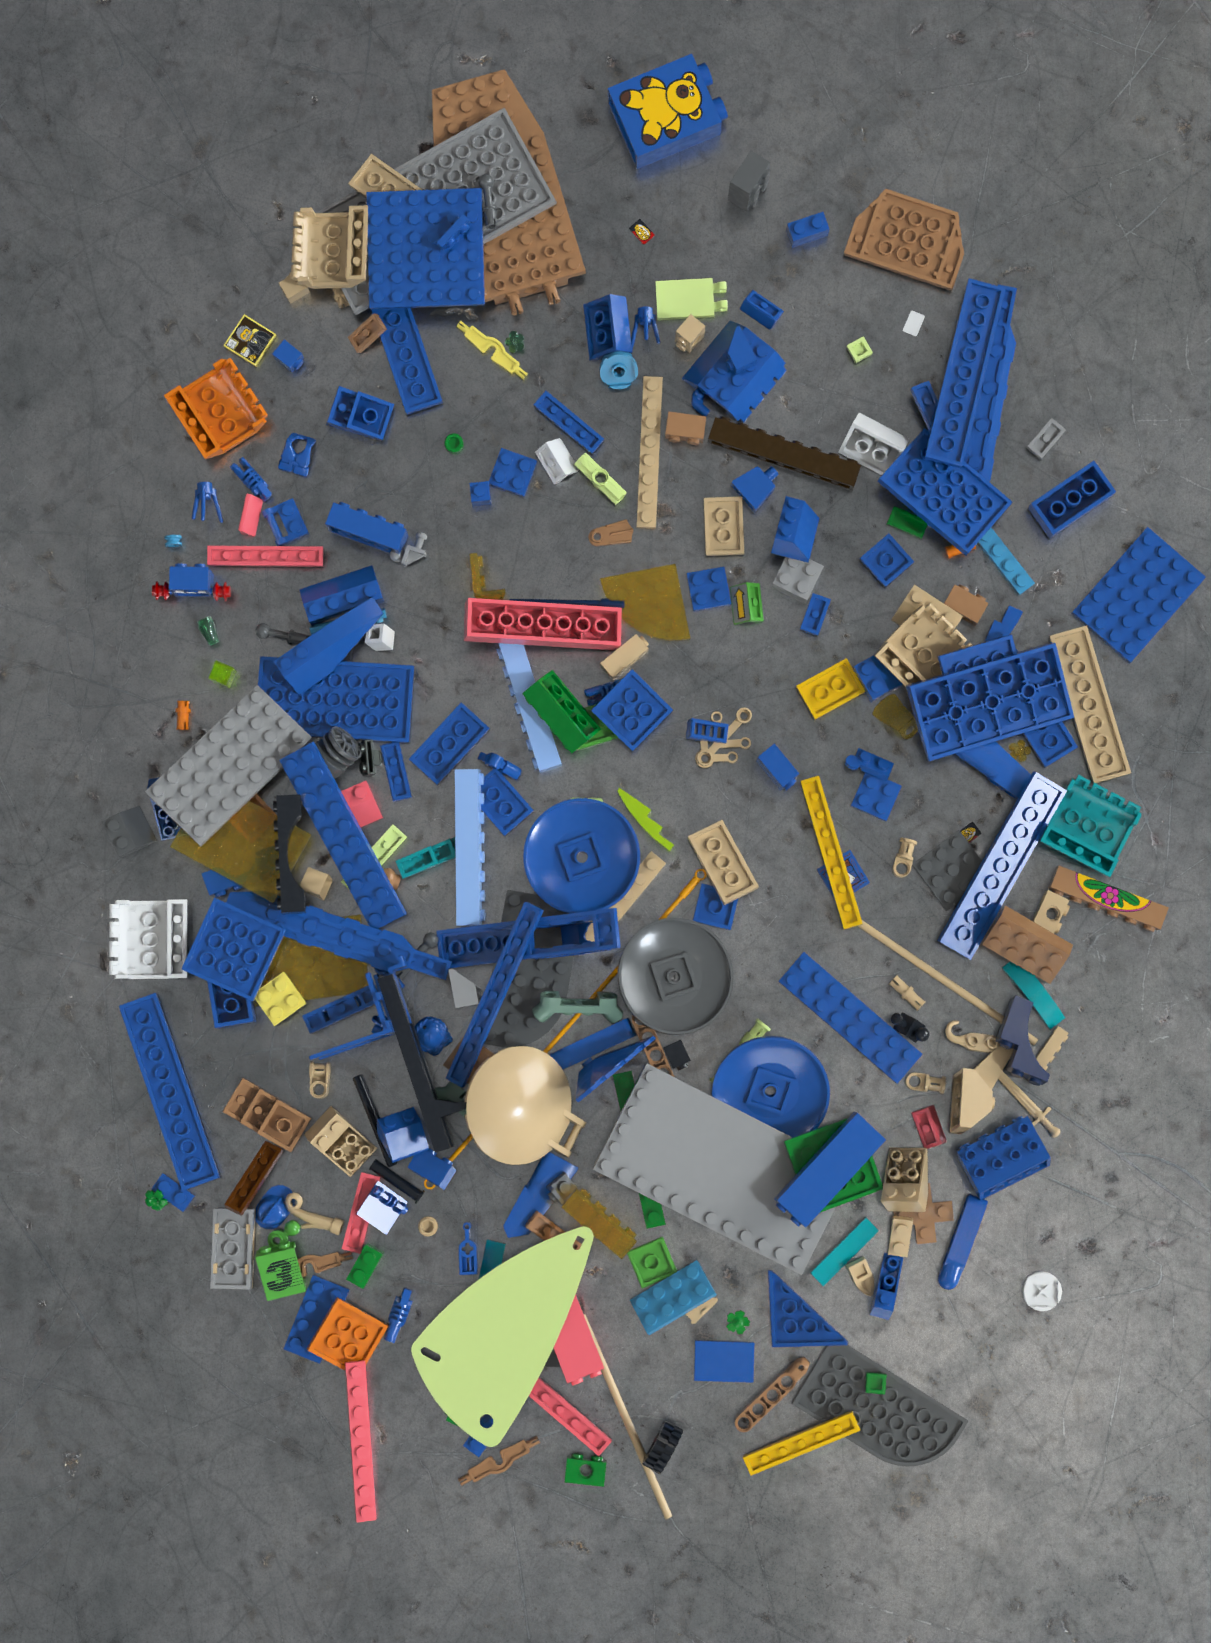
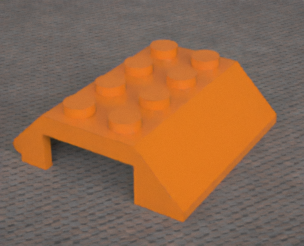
M231 358L218 360L213 364V370L186 387L182 388L179 385L164 395L204 459L226 453L256 434L267 422L265 418L268 414L261 404L256 406L259 400L251 388L245 389L248 383L240 372L235 374L238 368Z

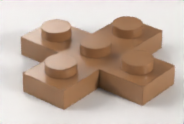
M928 1183V1198L925 1212L893 1211V1216L913 1218L916 1244L937 1242L935 1223L954 1221L952 1201L932 1202L930 1183Z

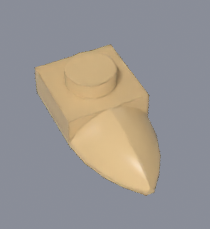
M862 1256L847 1264L846 1267L858 1289L871 1297L874 1292V1278L866 1259Z

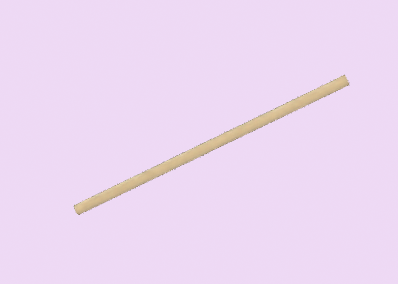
M862 920L863 925H859V928L1002 1024L1004 1018L1002 1014ZM1028 1033L1029 1042L1035 1045L1038 1039Z
M584 1314L604 1369L601 1370L642 1464L646 1453L586 1314ZM642 1465L664 1518H671V1511L653 1470Z

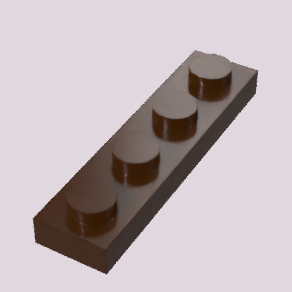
M267 1141L264 1142L225 1202L224 1206L226 1209L240 1216L244 1214L282 1155L283 1150Z

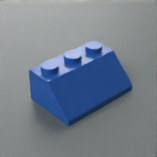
M609 294L583 304L589 359L601 360L604 355L616 351L632 353L626 297Z
M788 496L785 497L771 551L772 554L809 563L819 517L805 501Z

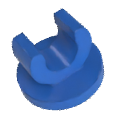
M379 1015L373 1016L372 1021L375 1025L371 1032L377 1033L382 1031L383 1027Z

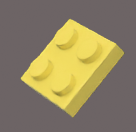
M282 972L261 987L255 998L274 1026H277L307 1004L285 972Z

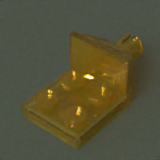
M478 552L470 553L475 598L503 600L506 588L482 590V587L486 586L485 575L480 573V568H483V558L478 556Z

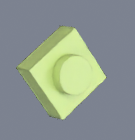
M864 336L846 346L855 364L873 354Z

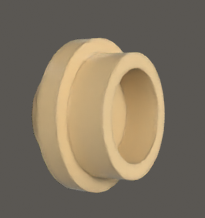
M424 1217L420 1220L418 1229L422 1235L432 1236L437 1232L438 1223L433 1217Z

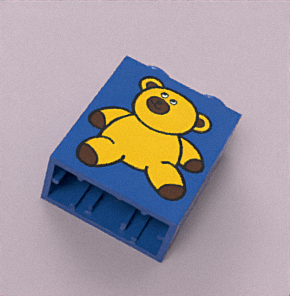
M692 54L608 88V104L637 169L721 135L722 120L728 118L725 105L721 97L711 98L707 89L708 86L713 84L709 68L705 62L697 65Z

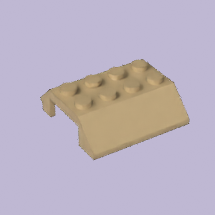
M368 205L349 206V212L315 213L312 207L300 208V212H294L293 226L299 228H293L292 244L297 246L292 247L291 262L297 265H291V279L297 280L296 284L313 289L352 288L366 280Z
M931 603L927 606L922 604L909 615L885 640L874 655L905 687L912 683L942 675L937 656L972 646L971 643H968L966 646L964 645L967 639L957 629L953 632L950 631L954 626L943 615L939 619L937 618L940 612Z

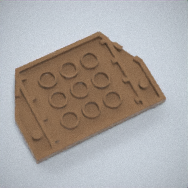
M885 189L876 200L856 217L843 255L952 291L964 256L958 212Z

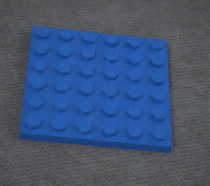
M482 188L366 192L368 205L370 309L485 305ZM464 214L471 222L469 224L470 228L465 234H460L455 239L457 241L452 248H447L445 251L438 246L437 241Z

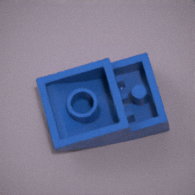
M339 386L326 425L357 435L383 440L394 404Z

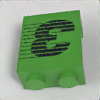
M283 1241L274 1247L263 1246L256 1251L255 1258L267 1301L306 1292L307 1284L301 1274L295 1252V1241Z

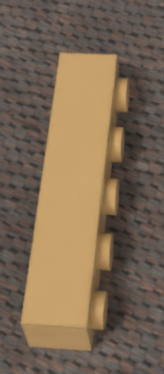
M1056 1026L1035 1057L1045 1071L1048 1068L1047 1064L1051 1063L1055 1056L1053 1055L1055 1052L1058 1053L1061 1049V1043L1065 1042L1068 1038V1032L1059 1026Z

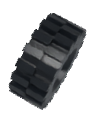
M665 1420L650 1445L642 1465L661 1474L679 1443L683 1429Z

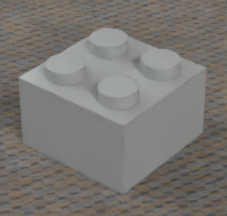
M785 557L771 588L806 604L824 566L811 559L807 563Z

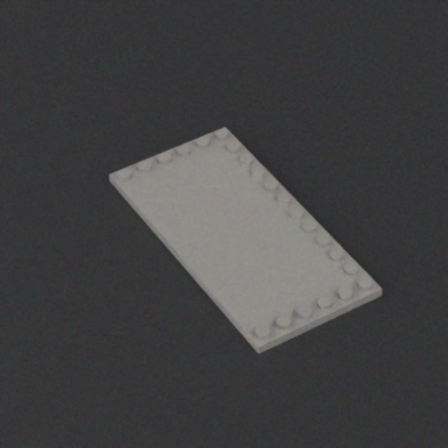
M505 108L394 169L422 190L480 188L478 184L480 176L484 174L490 175L494 181L491 187L493 206L497 207L496 218L498 227L487 229L483 213L484 244L557 204ZM482 189V202L483 207H485L484 193ZM354 191L316 213L349 212V206L367 205V198ZM368 239L366 280L352 288H341L355 315L369 308Z
M645 1063L592 1168L610 1179L800 1275L803 1274L836 1208L820 1212L807 1227L802 1225L798 1227L790 1220L792 1215L787 1211L783 1213L776 1206L778 1202L774 1199L795 1176L784 1144V1140L792 1137Z

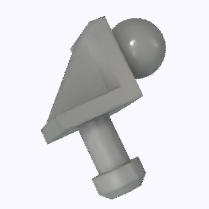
M417 532L414 547L407 545L405 553L401 550L400 554H397L392 549L390 552L391 560L394 562L402 561V566L407 567V565L423 557L426 558V550L421 548L423 542L427 539V535L423 532Z

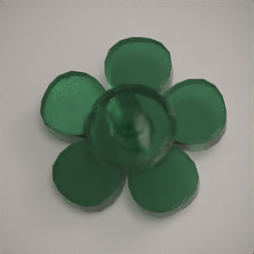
M511 331L510 337H507L505 340L506 345L509 346V351L511 353L522 351L524 345L521 342L525 339L523 334Z

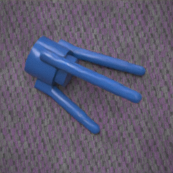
M648 306L639 307L638 314L635 315L631 336L632 350L639 322L640 325H644L645 340H648V325L652 322L656 341L658 344L661 343L653 308Z
M211 482L197 483L192 519L194 520L196 517L200 499L201 520H205V500H210L212 496L219 521L222 523L223 518L216 496V489H212Z

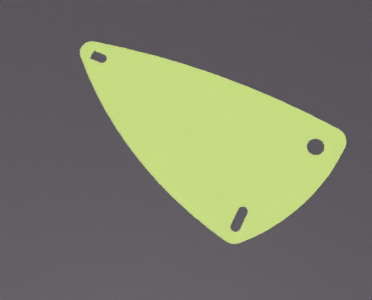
M579 1227L547 1239L491 1270L454 1299L426 1327L412 1345L411 1352L416 1367L435 1401L462 1430L485 1446L494 1447L501 1442L530 1395L553 1350L576 1295L592 1246L594 1235L588 1227ZM577 1236L585 1239L579 1250L573 1248ZM426 1347L441 1356L440 1361L436 1362L421 1353V1349ZM485 1414L490 1415L493 1418V1425L490 1428H483L480 1425L481 1416Z

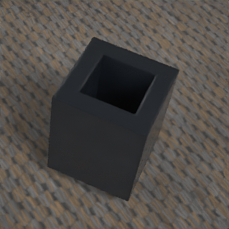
M682 1040L663 1047L672 1069L677 1068L679 1071L688 1067L687 1062L691 1060Z

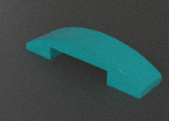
M1011 961L1002 967L1027 1000L1034 1002V1009L1038 1012V1016L1049 1030L1065 1019L1057 1004L1035 975Z

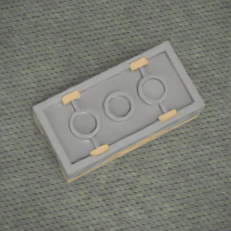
M213 1208L210 1289L253 1288L256 1208H247L242 1216L226 1208Z

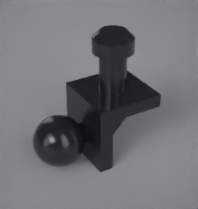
M903 1012L901 1014L894 1013L891 1016L890 1020L894 1024L893 1029L908 1037L915 1043L928 1040L930 1036L928 1029L915 1018Z

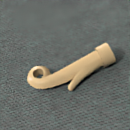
M293 1192L286 1196L285 1205L287 1210L297 1218L308 1222L300 1226L301 1229H324L330 1231V1233L340 1235L344 1220L333 1219L299 1209L303 1200L298 1193ZM292 1199H296V1205L292 1204Z

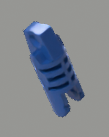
M244 457L239 459V463L245 472L235 463L230 465L231 470L255 496L258 495L264 502L271 497L272 493L267 488V483Z
M621 679L585 689L584 693L587 697L596 695L589 698L587 704L589 706L597 704Z

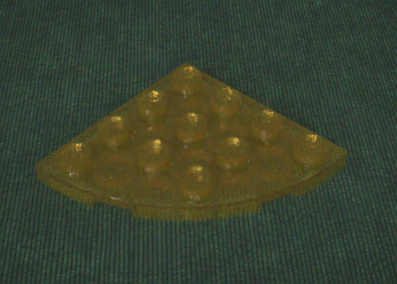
M676 564L600 578L606 598H609V600L625 601V608H622L621 619L633 629L647 636L668 641L690 640Z

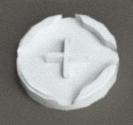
M1034 1272L1023 1283V1299L1034 1310H1051L1061 1300V1284L1055 1276L1048 1272Z

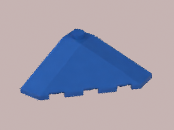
M651 1036L599 1055L594 1060L591 1057L581 1064L584 1068L578 1074L576 1101L580 1102L656 1038Z

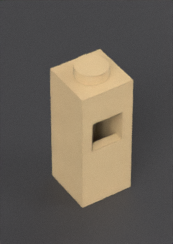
M635 634L602 661L600 666L614 680L648 652L649 648L647 646L649 644L643 636L638 637Z

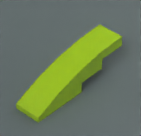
M619 788L617 793L638 825L655 842L670 853L674 844L659 834L663 827L648 817L651 809Z

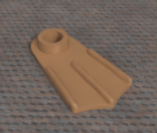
M627 519L593 529L589 533L588 538L589 542L594 546L631 543L634 530L629 525ZM600 534L601 538L595 540L594 535Z

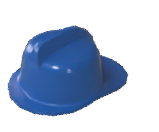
M276 1185L265 1193L256 1206L255 1220L260 1227L272 1230L278 1228L290 1214L285 1205L286 1196L293 1193L290 1188L284 1185ZM292 1199L291 1202L295 1205V1199Z

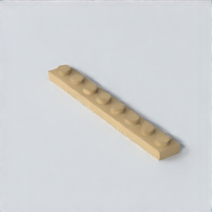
M644 376L637 528L656 529L663 377Z

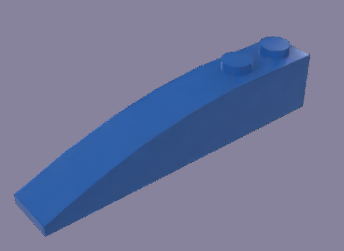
M372 597L332 621L273 662L288 683L301 695L330 675L384 613Z

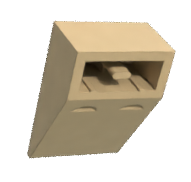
M332 1106L304 1134L314 1147L350 1177L377 1149L375 1145Z
M889 1148L881 1196L882 1204L887 1211L925 1212L928 1198L927 1148Z

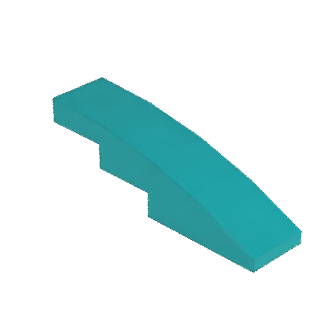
M455 837L396 860L395 862L402 878L405 879L455 859Z

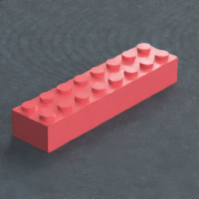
M468 598L465 602L464 641L617 650L621 646L622 608Z

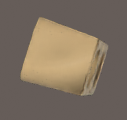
M308 867L300 886L305 892L324 901L332 884V878L329 874Z

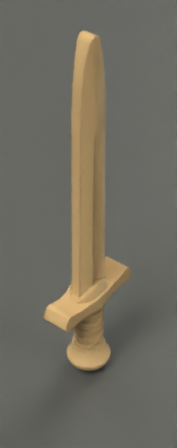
M1002 1071L998 1080L1035 1119L1032 1122L1033 1126L1041 1122L1052 1138L1057 1137L1060 1134V1129L1053 1126L1045 1118V1115L1051 1108L1047 1107L1042 1112Z

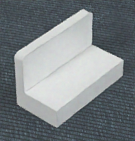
M561 438L548 441L535 451L554 484L561 482L566 476L579 471L574 465L575 461Z

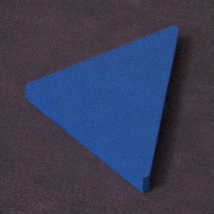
M768 1270L772 1347L848 1345V1341L775 1272Z

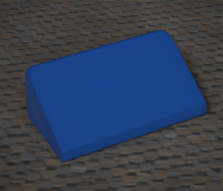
M754 290L744 299L740 307L741 311L769 330L773 328L784 312Z

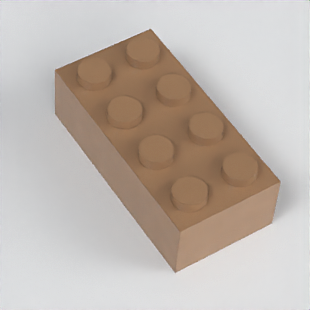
M1006 905L987 932L982 944L1051 984L1070 956L1073 944Z

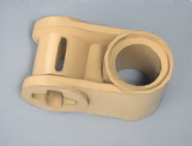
M310 1061V1093L317 1099H323L329 1093L330 1062L314 1063V1061ZM319 1084L323 1085V1094L316 1095L315 1087Z

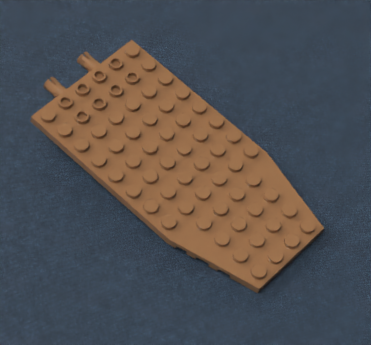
M505 69L433 89L434 147L505 108L557 202L554 206L484 244L485 302L494 300L495 305L509 301L512 315H517L516 307L519 314L524 312L519 298L546 291L549 305H554L553 297L555 303H559L561 300L556 288L567 285L569 278L586 274V270L544 132Z

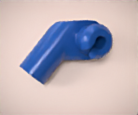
M698 388L692 393L691 405L701 416H707L710 410L703 404L705 393Z

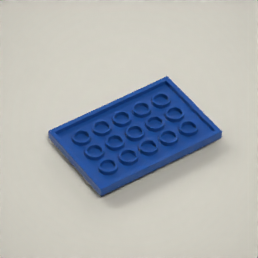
M924 428L877 482L967 556L1012 504V501L965 461L960 469L924 459L930 432Z
M1147 527L1074 609L1072 614L1130 664L1206 576Z

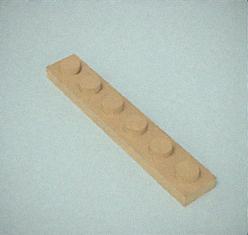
M652 851L640 864L637 877L629 892L618 903L610 907L617 908L618 922L666 865ZM591 923L585 933L586 940L591 942L595 941L593 923Z

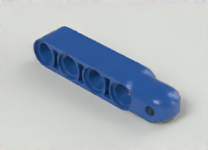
M626 1018L551 1053L549 1056L564 1070L637 1034L632 1027L630 1019Z
M968 1194L938 1275V1282L944 1289L951 1290L959 1282L988 1201L985 1199L980 1200L977 1196Z

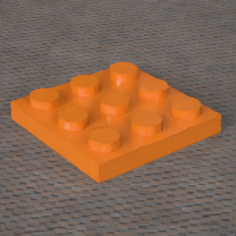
M337 1297L308 1345L307 1350L345 1370V1362L365 1360V1364H367L388 1325Z

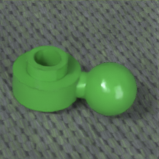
M290 1220L285 1224L284 1230L276 1229L272 1231L267 1239L268 1245L270 1247L278 1246L279 1243L274 1241L275 1237H278L281 1243L288 1241V1236L297 1235L300 1231L299 1223Z

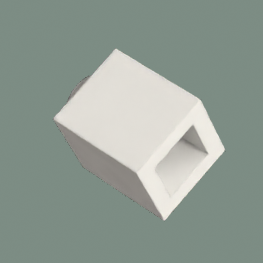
M374 624L366 632L365 643L375 651L393 650L395 631L385 624Z

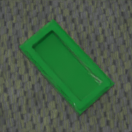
M896 506L893 507L886 524L922 539L927 528L926 522L919 516Z

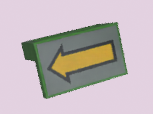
M746 582L731 586L730 593L734 625L746 622H763L760 583Z

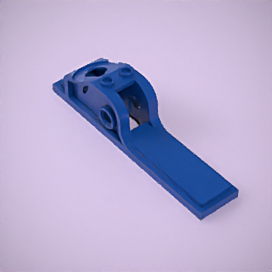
M617 908L541 917L536 929L561 927L562 945L553 946V948L535 949L533 934L522 960L565 957L621 948ZM516 921L438 930L436 933L439 957L452 961L451 968L497 963ZM591 923H593L595 941L593 942L585 938V933Z

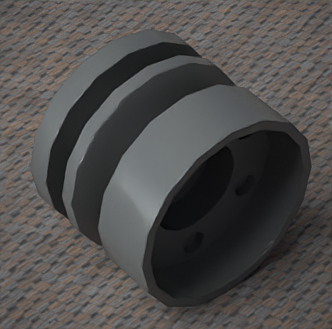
M337 726L332 727L328 733L324 734L323 739L315 743L334 779L344 773L347 767L358 760L362 754L355 739L346 730Z

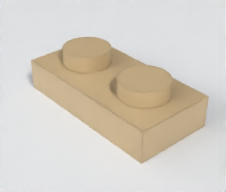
M893 1216L888 1255L908 1257L913 1218Z

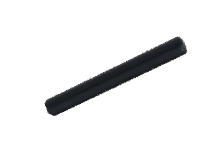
M357 1075L353 1078L354 1084L388 1167H392L397 1162L392 1163L377 1134L379 1114L363 1075Z

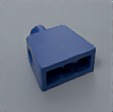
M757 466L733 480L731 487L755 513L775 490L772 480L779 474L772 466L765 472Z

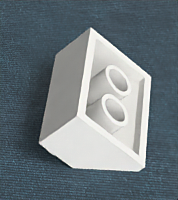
M858 413L838 453L854 459L859 464L883 475L902 454L910 439Z

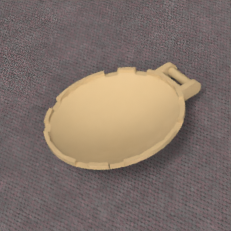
M528 1046L508 1047L499 1050L498 1053L487 1058L478 1067L468 1085L465 1102H467L465 1120L475 1144L484 1154L498 1162L510 1165L534 1162L545 1156L552 1149L564 1157H570V1150L581 1129L585 1127L586 1122L571 1113L572 1102L568 1080L560 1065L547 1053ZM572 1122L575 1125L564 1147L559 1145V1142L569 1123Z

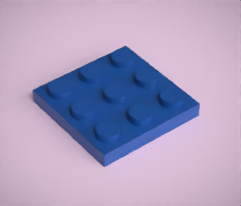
M631 669L591 711L633 751L673 709Z

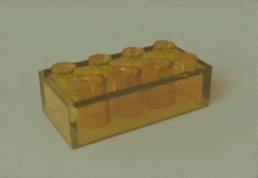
M577 1188L561 1208L582 1226L590 1228L598 1240L619 1258L623 1259L637 1242L635 1238L636 1233L628 1226L626 1229L620 1225L621 1220L614 1214L608 1215L605 1212L606 1207L599 1201L594 1203L590 1199L592 1195L584 1188L581 1190Z

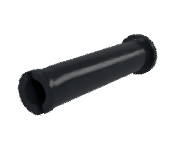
M377 1159L374 1160L369 1170H372L412 1198L415 1204L418 1203L425 1192L416 1188Z

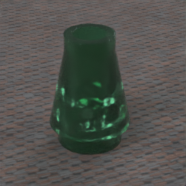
M211 616L197 621V628L209 646L220 642L215 620H212Z

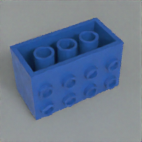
M1020 1116L1012 1121L1013 1124L1007 1127L1002 1125L994 1130L995 1133L989 1136L984 1134L977 1138V1142L973 1144L966 1143L959 1147L960 1150L957 1151L958 1160L980 1200L1050 1166L1051 1157L1028 1116L1025 1118Z

